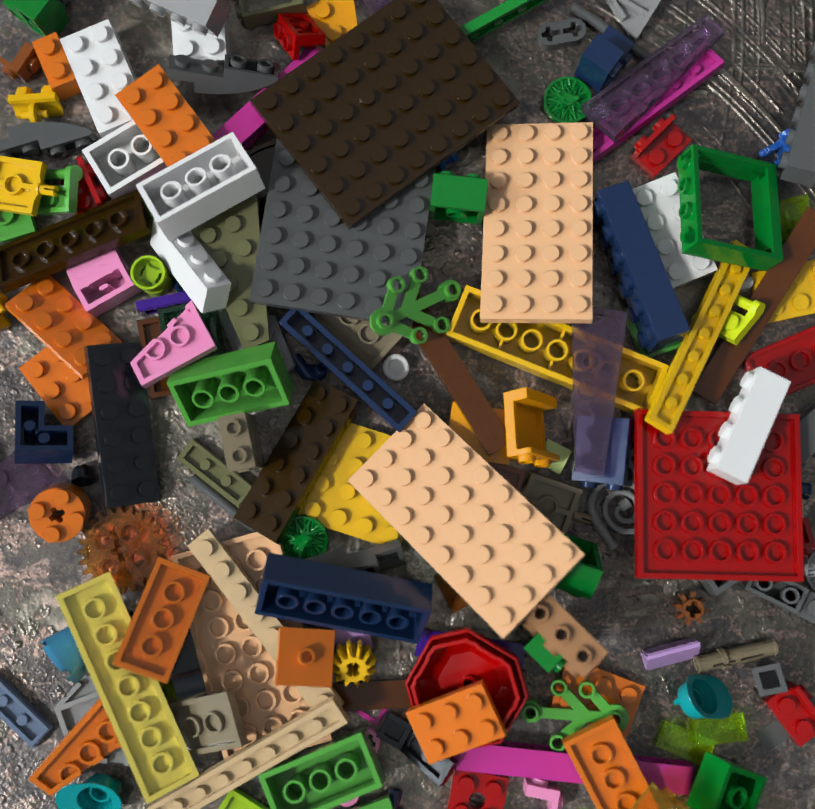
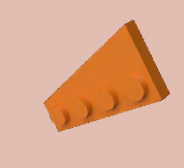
M100 698L30 775L28 780L49 796H52L62 787L75 780L92 765L95 766L102 761L106 755L116 748L119 749L121 747Z

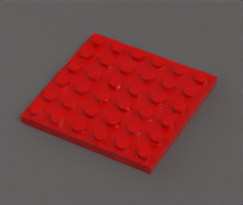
M649 409L634 410L635 578L804 582L800 414L776 415L748 483L736 485L706 470L709 465L707 461L708 455L712 448L717 446L720 439L718 432L722 424L728 421L731 412L683 410L673 433L667 435L644 421Z

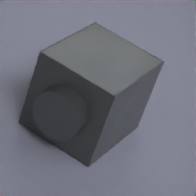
M780 663L751 668L759 697L788 692Z

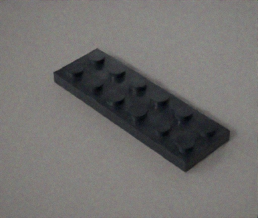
M141 342L85 346L104 509L161 501L147 388L141 386L130 364L142 351Z

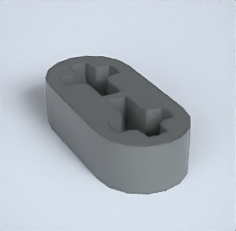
M578 18L545 23L539 27L536 43L541 49L548 51L579 45L586 33L585 23ZM570 28H574L578 32L576 37L569 33ZM545 32H549V35L553 36L552 41H548L547 37H544Z

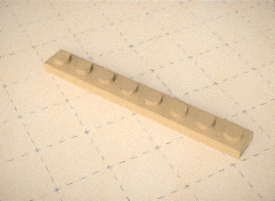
M211 528L207 529L187 547L276 662L279 627H286V625L279 618L255 614L259 590ZM294 686L310 708L333 695L341 706L344 704V701L333 687Z
M333 695L201 772L200 776L150 802L147 809H200L348 723L349 717Z

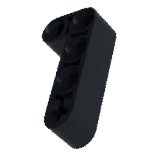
M190 628L172 670L173 684L179 703L207 694Z

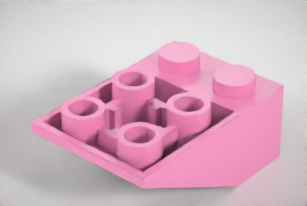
M118 247L66 268L72 287L86 312L95 317L142 292V289L133 283L130 268Z

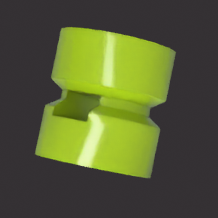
M141 256L132 264L130 275L133 283L150 296H163L173 287V274L155 256Z

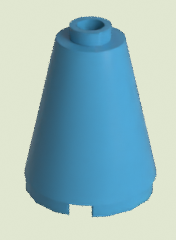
M69 626L41 641V644L45 645L43 647L45 653L60 672L68 671L71 674L67 678L70 682L77 684L82 680L88 670Z

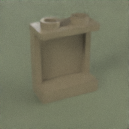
M247 412L219 417L218 425L228 472L237 471L238 473L262 469L265 462L255 416Z

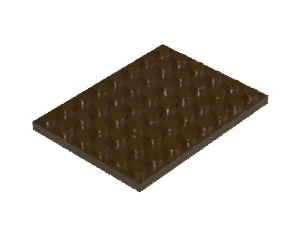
M437 0L391 1L250 100L251 106L349 230L518 108L520 104L518 99Z

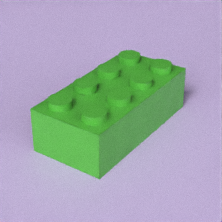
M276 341L199 359L169 375L166 382L188 427L217 421L222 416L241 412L253 413L289 405L294 389Z
M366 726L291 756L258 775L271 809H331L383 787L386 780Z

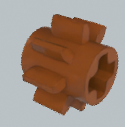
M691 590L688 596L678 593L680 599L677 603H672V606L676 607L678 611L674 617L677 619L685 617L684 623L688 626L692 624V620L702 623L701 617L703 614L709 613L703 606L706 599L703 597L695 599L696 592ZM694 605V610L686 611V606Z

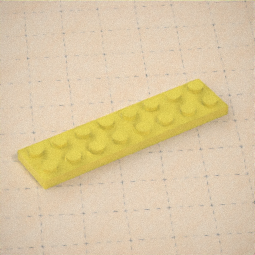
M110 571L56 595L58 604L146 804L200 776L159 682L112 665L131 618Z

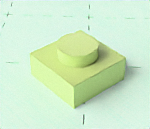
M546 439V451L560 455V461L551 462V466L546 467V469L560 475L572 451L550 439Z

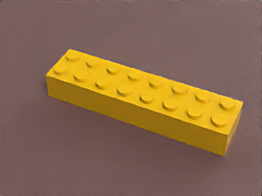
M469 285L465 286L450 323V328L446 333L449 341L633 415L636 409H650L669 365L564 323H480L481 290Z

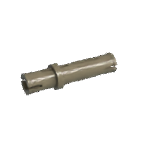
M771 638L730 649L717 648L715 652L693 656V663L698 674L720 668L727 670L730 666L778 656L779 649L776 641Z

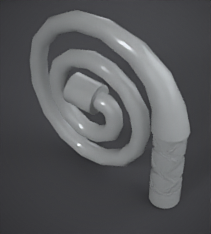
M598 483L597 488H593L589 494L586 503L587 514H592V521H589L611 551L618 547L619 544L614 540V537L610 534V531L600 519L601 517L596 510V497L601 489L607 486V484ZM624 489L623 491H611L605 497L602 504V516L605 522L614 531L623 535L635 534V527L622 528L616 525L608 514V505L615 496H627L634 504V494ZM627 498L617 503V507L614 510L616 519L622 524H632L635 522V512L630 518H623L620 515V512H625L632 507Z

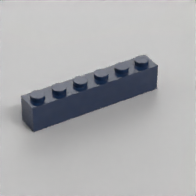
M290 309L278 322L282 328L396 431L400 432L416 415L417 411L308 312Z

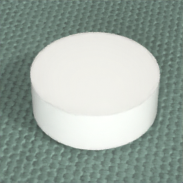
M400 354L388 356L383 363L385 376L392 381H401L406 378L409 373L408 360Z

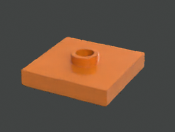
M279 627L275 685L332 688L335 630Z

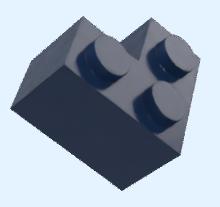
M609 25L602 35L598 33L584 51L574 77L581 80L597 94L601 92L604 86L609 89L617 78V73L621 68L624 69L633 57L630 51L635 43Z
M15 401V464L72 463L73 425H44L45 401Z

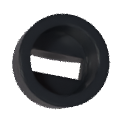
M86 464L74 467L71 474L72 484L80 487L93 484L94 473L92 468Z

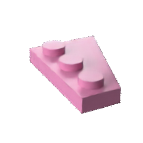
M192 300L185 306L186 309L178 318H173L167 324L168 328L157 339H153L130 362L142 387L147 388L218 349Z

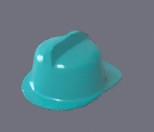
M689 675L686 682L678 689V698L673 701L674 705L681 706L684 713L692 719H724L729 717L733 708L732 697L722 681L710 675Z
M94 774L84 783H74L62 787L56 794L55 803L58 809H122V801L119 796L122 786L121 781L115 780L106 774Z

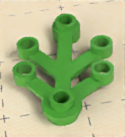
M417 266L410 271V281L402 306L394 311L397 294L405 289L406 284L400 276H395L387 281L388 290L382 308L376 309L370 316V327L376 334L385 336L394 332L410 339L415 345L426 342L428 339L426 329L423 327L412 329L398 322L403 318H409L432 328L436 334H442L449 330L450 322L446 317L435 318L421 310L440 301L449 303L457 300L461 294V287L454 280H446L438 285L437 291L416 300L421 283L428 278V272L423 266ZM416 271L421 273V279L416 277ZM393 281L398 282V290L393 287ZM449 286L452 287L454 294L449 292ZM382 316L387 319V326L382 324ZM439 321L443 323L442 330L438 327ZM417 331L421 334L420 341L416 338L415 335Z
M557 677L551 682V692L555 696H561L571 708L542 706L537 699L529 698L520 711L522 719L529 723L537 722L540 718L571 721L561 731L555 732L550 736V747L557 752L564 750L565 747L563 744L555 745L553 743L555 738L562 739L580 730L588 722H597L612 714L620 717V720L616 722L620 731H623L629 723L627 710L620 704H609L596 690L594 682L589 679L580 682L579 694L583 698H590L599 710H589L568 688L566 680ZM561 683L564 685V689L558 691L554 688V685ZM584 685H590L592 687V691L590 693H585L582 690V687ZM528 708H532L535 710L536 714L534 716H529L526 713V710Z

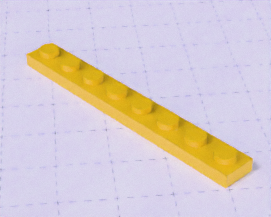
M736 239L729 243L747 247ZM720 262L718 270L715 272L689 326L690 331L683 338L644 421L667 435L673 433L750 270L748 267Z

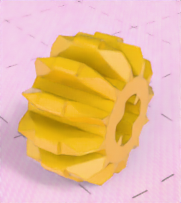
M348 639L346 646L338 643L337 651H334L333 673H335L337 682L344 680L346 687L350 682H354L357 688L360 680L368 683L370 675H374L376 671V655L372 653L370 644L363 646L361 639L356 644H352V641Z

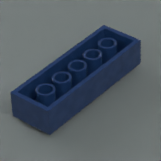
M629 180L598 190L593 202V227H597L600 234L598 241L603 251L606 250L608 254L609 270L612 275L616 274L619 284H617L619 295L622 299H626L628 304L627 314L632 324L635 323L638 329L637 339L641 348H645L647 354L678 344L690 331V328Z
M268 553L260 583L255 614L418 644L432 612V584L304 560L282 554Z

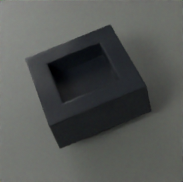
M390 710L376 737L401 750L412 727L409 720Z

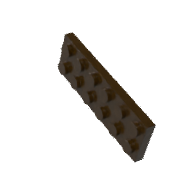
M138 189L0 246V291L3 294L151 234L144 199Z
M319 379L314 380L234 518L280 545L362 403Z

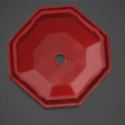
M470 627L431 635L405 681L411 706H416L467 686L465 684L466 679L472 680L473 683L484 680L508 733L529 698V692L518 656ZM502 737L500 739L494 740L492 742L486 743L475 748L500 744L503 742L505 737Z

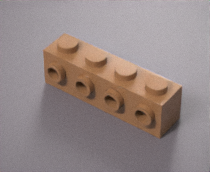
M550 594L530 612L522 623L532 635L535 636L539 633L546 640L542 645L554 657L560 654L567 661L564 667L576 679L581 675L586 680L610 655Z

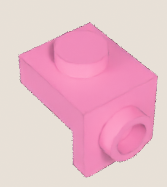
M524 778L522 788L525 796L548 800L547 809H562L563 793H560L561 791L557 783L543 779Z

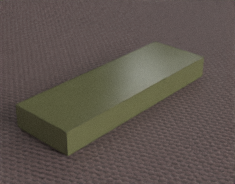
M195 438L191 439L176 458L237 508L240 507L253 485L237 471L228 472L226 462Z

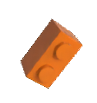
M57 32L33 41L32 44L51 89L64 101L82 92L59 40L61 37Z

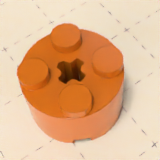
M56 483L46 488L34 498L28 508L29 522L34 532L46 542H64L75 537L87 525L92 511V504L88 494L81 487L67 483ZM63 509L65 514L59 515L57 510Z

